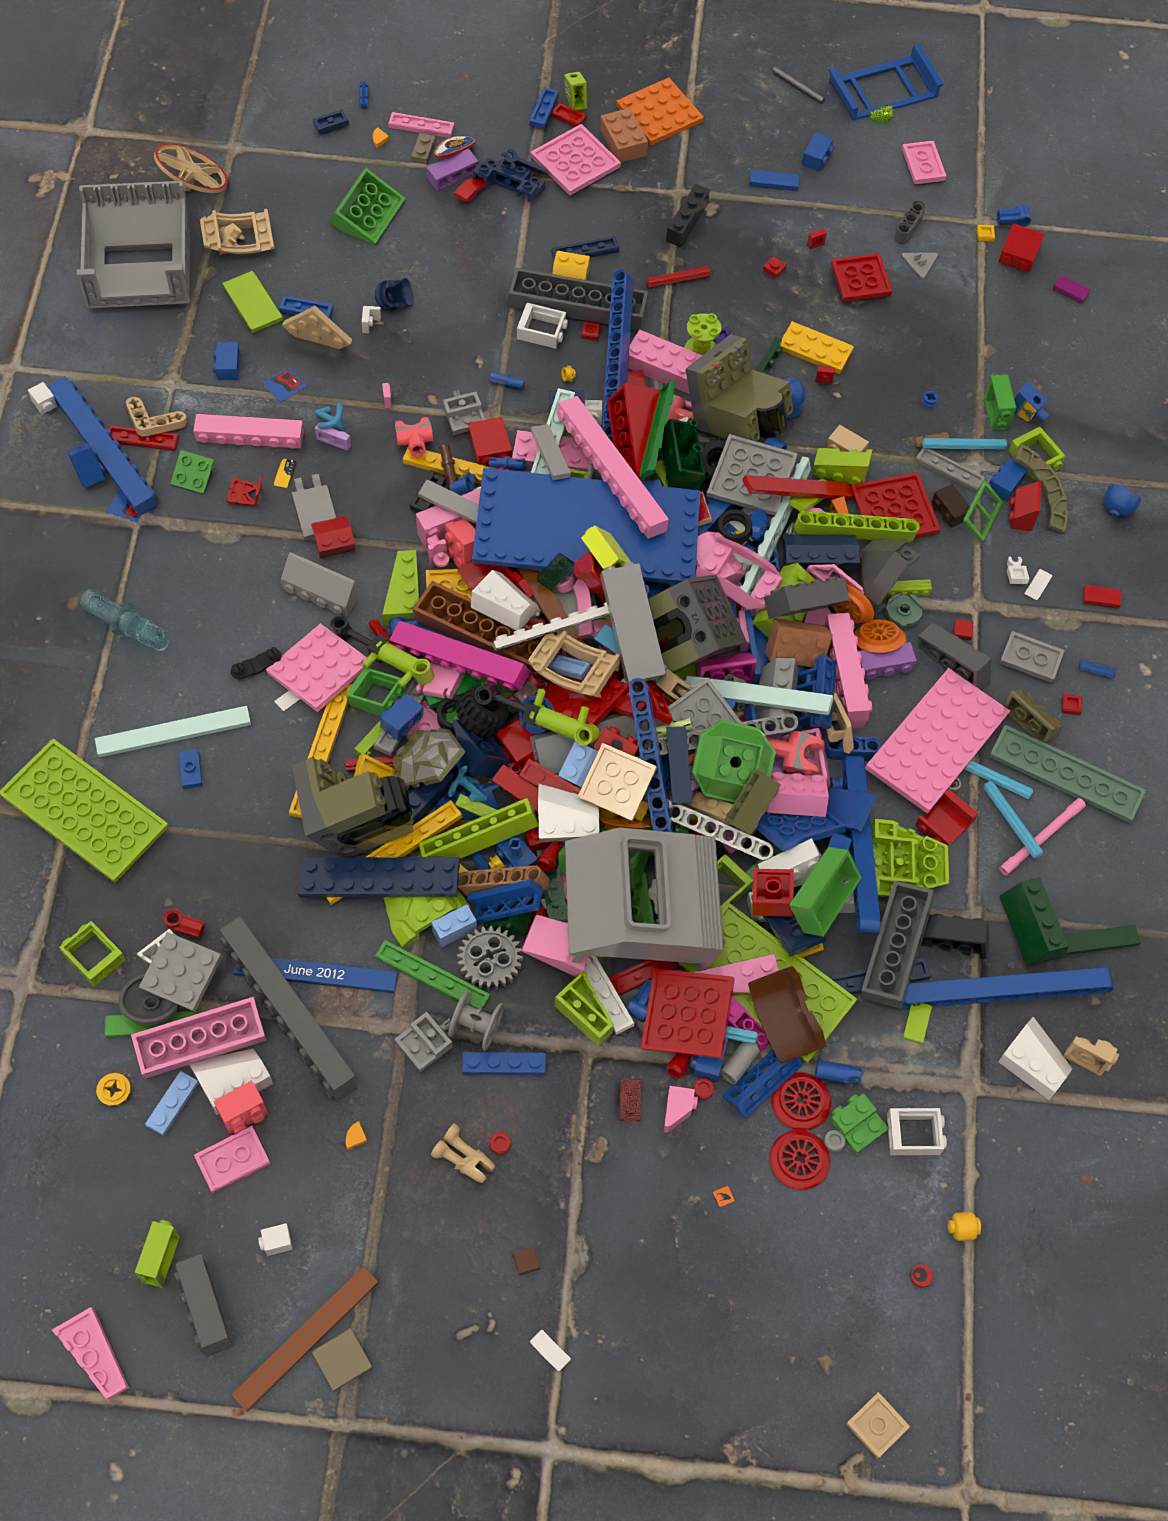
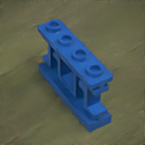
M822 654L818 656V659L814 660V668L806 670L802 666L797 665L799 671L796 690L834 695L836 662L827 655ZM833 702L829 715L794 710V715L798 719V726L793 731L801 732L802 726L808 724L813 728L820 729L822 727L825 730L831 728Z

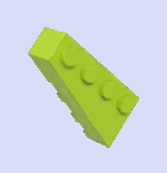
M416 550L397 552L382 613L384 626H390V620L395 617H402L405 620L415 619L413 607L419 600Z

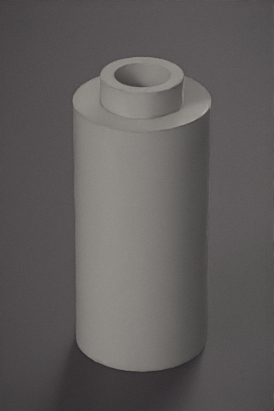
M741 1042L720 1070V1075L729 1083L736 1085L760 1053L759 1045L757 1043Z

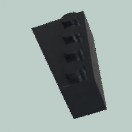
M942 914L929 915L921 946L931 948L933 945H937L938 948L948 952L956 949L961 951L962 955L970 956V953L979 954L980 959L986 960L989 945L988 921L980 918L964 919L961 916L946 917Z

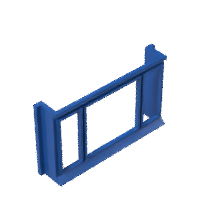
M920 44L913 45L912 53L909 57L839 75L835 67L829 68V82H832L853 121L937 98L940 87L944 85ZM913 64L930 92L917 95L901 67ZM895 69L912 97L872 108L856 79ZM845 82H851L867 110L858 112L859 107L847 89Z

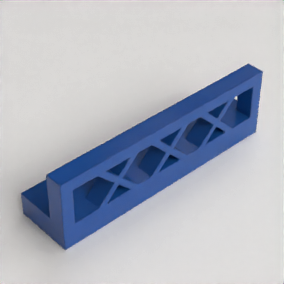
M745 610L749 637L747 652L751 653L757 661L752 683L759 685L761 668L769 663V658L765 654V635L752 623L755 617H751V611Z
M528 879L469 893L467 901L476 907L474 917L478 924L539 910L543 888L533 880ZM534 897L533 904L526 905ZM516 901H520L515 908L511 909ZM504 904L499 912H495L500 905ZM485 908H489L488 911L484 915H482V910Z
M772 1050L722 1096L725 1101L736 1107L741 1117L747 1118L803 1064L800 1058L781 1064ZM771 1065L768 1069L762 1070L765 1066ZM756 1078L754 1082L747 1084L751 1079ZM741 1092L736 1098H733L736 1093Z

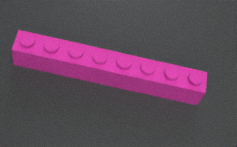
M402 621L398 622L390 638L395 647L409 652L410 655L416 658L424 657L430 663L438 662L447 669L453 667L461 674L469 673L478 680L486 679L487 682L495 685L500 684L509 691L514 689L521 692L531 672L525 664Z

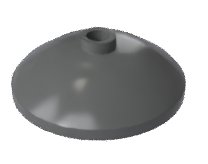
M145 974L139 975L126 983L119 995V1007L122 1014L131 1022L141 1025L157 1024L170 1018L179 1008V1005L140 989L139 986Z

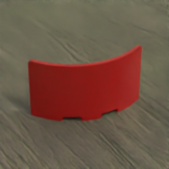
M470 560L458 569V573L471 591L494 570L506 576L527 597L530 598L535 594L526 580L516 571L511 572L509 567L472 563V560Z

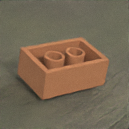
M631 108L600 116V131L610 151L620 162L647 156L648 140Z
M774 618L765 654L770 661L776 658H795L797 665L814 667V660L818 659L819 655H827L833 634L827 626Z

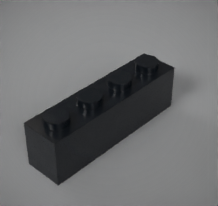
M697 184L693 186L667 228L666 242L682 247L708 205L710 189Z

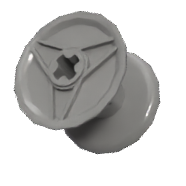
M466 989L454 1011L448 1036L453 1037L460 1026L463 1025L470 1028L471 1032L478 1031L484 1034L482 1048L486 1051L497 1032L505 1004L501 1002L497 1005L493 1014L482 1011L483 1008L481 1007L477 1009L469 1006L471 992L469 989Z

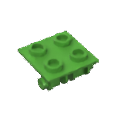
M180 450L170 484L204 494L210 473L215 471V466H213L214 459Z

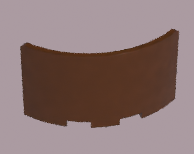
M793 966L748 983L751 998L762 1028L781 1064L827 1047L822 1028L817 1022L813 1011H809L805 1003L807 997L802 981Z

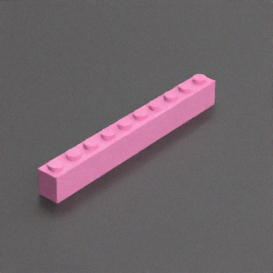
M575 396L559 402L558 419L564 423L568 433L572 434L576 444L580 445L585 456L589 457L593 467L601 474L603 481L608 483L612 493L616 494L621 505L627 509L631 519L637 523L639 530L648 539L666 532L669 522L668 517L579 397Z

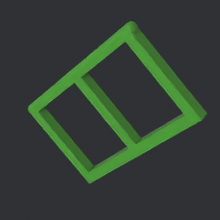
M985 480L963 519L980 541H984L1003 503ZM984 488L997 502L991 516L978 501ZM975 506L988 520L982 534L969 520Z

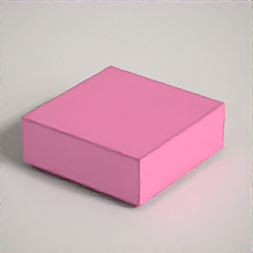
M382 383L385 408H391L390 385Z

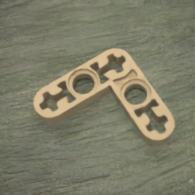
M131 397L126 401L127 412L137 434L140 436H150L180 429L187 424L186 414L177 411L149 418L140 398Z

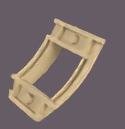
M267 209L256 214L255 212L223 214L213 210L212 214L207 218L204 216L200 219L203 243L207 249L230 254H253L275 249L271 221ZM234 223L239 229L254 228L256 244L239 246L221 244L219 227Z
M563 631L559 635H554V633L545 634L528 659V662L540 675L563 688L601 698L600 692L614 671L619 670L621 656L620 654L610 655L607 654V651L583 644L569 636L566 631ZM560 648L572 656L593 665L582 683L562 677L548 669Z

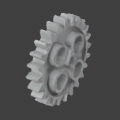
M483 926L480 933L475 929L474 936L468 933V941L462 940L464 947L460 946L458 948L460 954H457V960H460L458 967L462 968L460 970L461 975L466 974L465 980L472 979V985L479 983V989L487 985V990H490L491 985H494L495 989L498 990V984L500 983L506 987V980L512 983V975L518 976L516 969H521L519 962H523V956H520L522 949L518 948L519 941L513 942L514 935L508 937V930L502 934L500 927L493 931L492 926H490L489 931H486ZM491 943L499 944L496 948H492L489 945ZM476 951L481 953L478 957H474L471 954ZM502 959L508 960V963L503 965L500 964L499 961ZM483 968H488L491 970L489 973L481 972Z

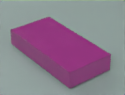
M1061 275L1053 286L1054 290L1081 304L1091 291V289L1064 275Z

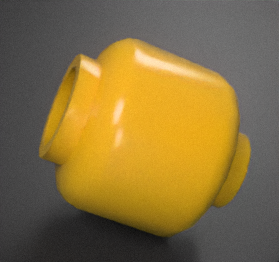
M956 1212L953 1214L952 1219L948 1221V1231L953 1234L954 1239L957 1241H973L981 1233V1222L972 1212Z

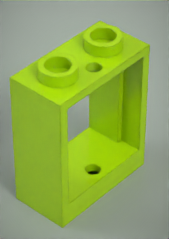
M1040 426L1012 440L1009 452L1014 458L1020 444L1029 448L1039 443L1052 458L1046 461V464H1049L1054 471L1059 470L1063 466L1065 454ZM1027 471L1028 475L1033 480H1036L1034 475L1031 472Z
M726 854L717 861L718 873L723 870L740 889L720 906L721 910L728 902L734 905L753 885V880Z
M92 921L82 925L76 934L65 939L59 947L67 960L93 987L126 961L123 953ZM95 935L111 953L90 971H87L72 953Z
M168 1221L152 1222L135 1270V1274L142 1283L160 1288L164 1286L180 1239L176 1229L172 1226L173 1224Z

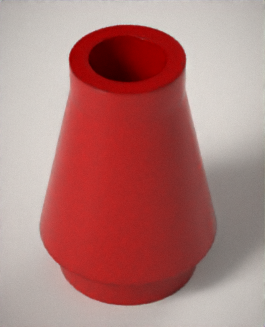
M551 842L538 856L537 866L541 870L549 872L555 868L561 850L560 844Z
M676 1054L667 1064V1073L676 1079H680L686 1073L691 1056Z

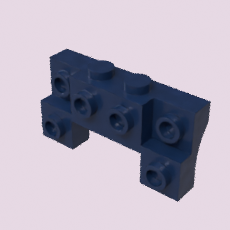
M487 158L484 163L480 162L473 170V180H476L478 176L484 177V184H488L493 178V183L515 191L516 197H520L522 193L527 194L528 202H531L537 194L542 193L545 189V181L532 176L530 169L513 162L507 163L503 158L500 162Z

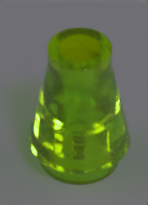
M885 105L870 111L871 121H890V119L894 118L892 105Z

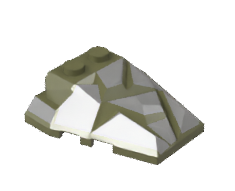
M449 729L417 730L409 736V741L405 746L398 749L393 759V765L396 770L393 776L403 780V785L399 790H408L410 785L417 788L420 786L418 784L420 782H423L425 785L441 782L463 756L465 750Z

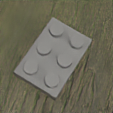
M1012 631L999 664L1053 683L1065 650Z

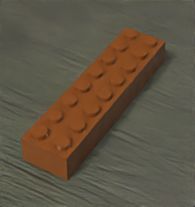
M431 581L413 607L415 621L480 649L523 663L531 671L529 675L537 672L529 664L528 659L544 636L495 651L493 642L496 641V637L507 634V637L512 636L516 630L471 608L470 598L434 581ZM526 624L521 628H525V631L532 629V627ZM560 648L554 659L558 655H562L563 649Z

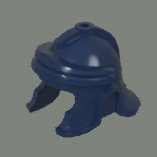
M403 278L401 280H388V283L387 280L379 283L375 290V300L379 307L384 311L392 312L393 308L397 310L404 306L413 305V292L409 280Z

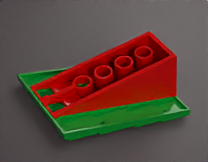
M669 381L662 389L624 383L607 400L613 445L642 483L656 469L658 451L661 449L664 427L668 421L669 407L673 402L675 381Z

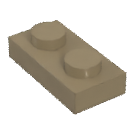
M419 134L411 155V161L428 163L436 141L435 136Z

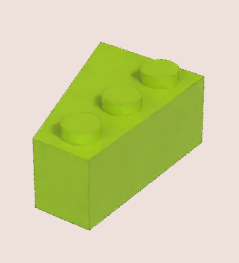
M818 448L811 475L836 482H846L851 485L863 483L866 478L872 450L867 449V452H856V449H851L850 452H843L836 448Z
M583 970L555 997L554 1006L599 1047L613 1033L614 1023L597 997L594 987L591 986Z

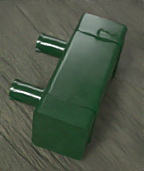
M689 418L687 422L669 419L664 427L661 448L666 469V480L671 488L698 490L706 478L701 455L704 449L699 444L696 429L698 421L695 418L693 420Z

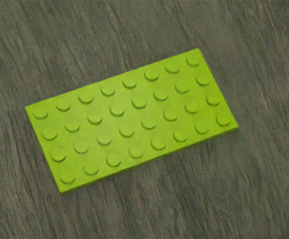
M52 739L0 790V797L114 883L125 874L169 827L167 822L55 739Z
M728 902L721 910L724 950L707 969L774 954L778 970L793 966L800 975L807 997L805 1003L808 1010L813 1011L817 1022L823 1030L826 1041L857 1002V998L800 955L796 954L790 957L776 937ZM679 962V965L687 972H699L696 971V963ZM733 993L732 996L762 1027L751 994ZM817 1051L799 1058L808 1064Z

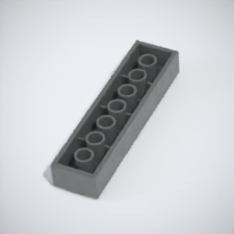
M516 268L509 290V307L525 309L526 304L531 303L566 312V317L609 325L612 285ZM633 289L631 329L641 330L648 302V291Z

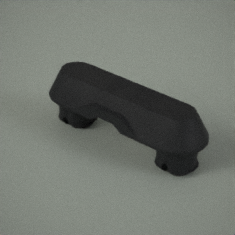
M272 647L252 659L233 664L230 673L236 679H243L247 676L258 674L275 662H279L282 657L281 652L277 648Z

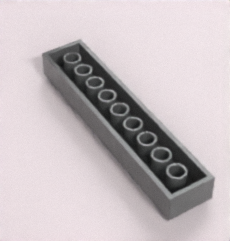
M238 917L219 929L221 934L219 940L222 943L223 950L227 955H231L232 962L237 970H242L247 984L250 987L253 985L257 998L261 1003L264 1001L267 1006V1012L272 1018H276L283 1034L287 1033L291 1046L294 1050L298 1049L303 1063L306 1066L310 1065L313 1071L311 1073L318 1083L322 1081L323 1090L328 1098H334L337 1103L358 1089L355 1075L243 919Z

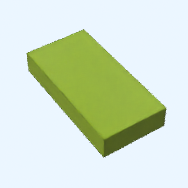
M916 1003L915 1007L911 1005L902 1039L923 1044L932 1009L931 1005L924 1003L919 1004V1006Z

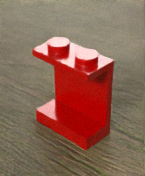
M948 789L928 814L918 817L915 826L921 834L949 847L974 823L978 813Z

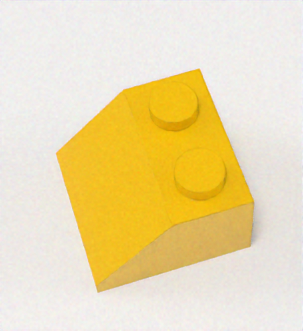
M557 251L552 274L587 280L590 256Z

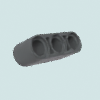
M913 201L898 223L894 237L898 244L908 243L921 223L926 207L922 201Z

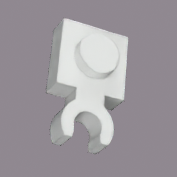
M1011 557L1008 558L1007 575L1010 584H1028L1026 566H1021V557H1018L1017 562H1014Z

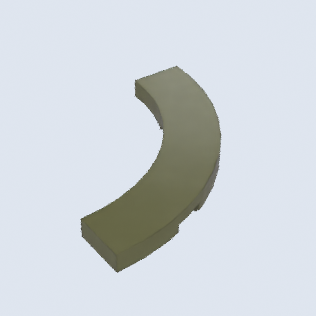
M1020 444L1014 462L1025 467L1034 475L1038 482H1041L1049 507L1047 528L1063 534L1067 527L1068 511L1066 506L1067 498L1061 481L1052 467L1039 457V454Z

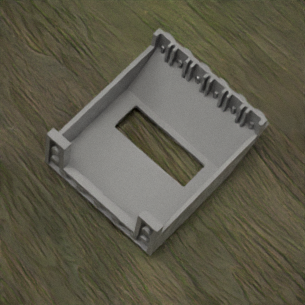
M183 181L79 185L83 205L81 269H77V278L86 308L190 303V236ZM172 249V261L105 264V252Z
M616 828L565 841L568 953L571 955L572 962L580 963L585 955L696 963V971H703L724 950L714 836L707 837L695 834ZM628 850L654 852L659 924L635 923L632 921Z

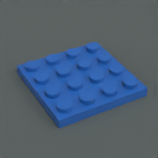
M828 810L826 817L766 812L759 820L756 830L780 850L784 851L794 848L811 838L813 841H818L835 833H843L846 830V825Z

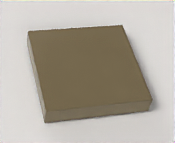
M351 1328L312 1351L333 1392L372 1369Z

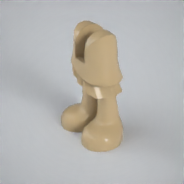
M454 1123L446 1132L443 1140L436 1144L430 1155L437 1159L445 1158L456 1165L454 1169H459L460 1173L483 1183L487 1178L475 1166L479 1164L487 1171L492 1172L495 1165L484 1152H481L479 1149H473L459 1137L460 1128ZM447 1144L453 1146L467 1157L462 1158L451 1150Z

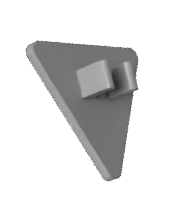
M902 253V258L921 279H925L938 256L937 253Z

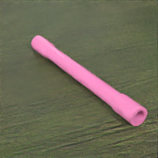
M1077 798L1062 814L1035 836L1034 839L1040 846L1068 820L1086 807L1085 802ZM1024 846L1014 856L1005 861L999 867L1000 872L1008 876L1030 855L1027 848Z

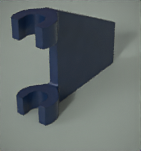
M508 149V153H501V156L505 157L504 161L507 163L513 162L542 175L548 172V169L518 157L513 149Z

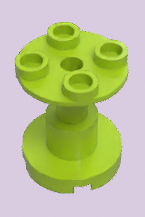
M703 313L690 316L687 323V331L692 338L687 341L684 348L704 355L717 345L713 340L721 333V324L715 314Z

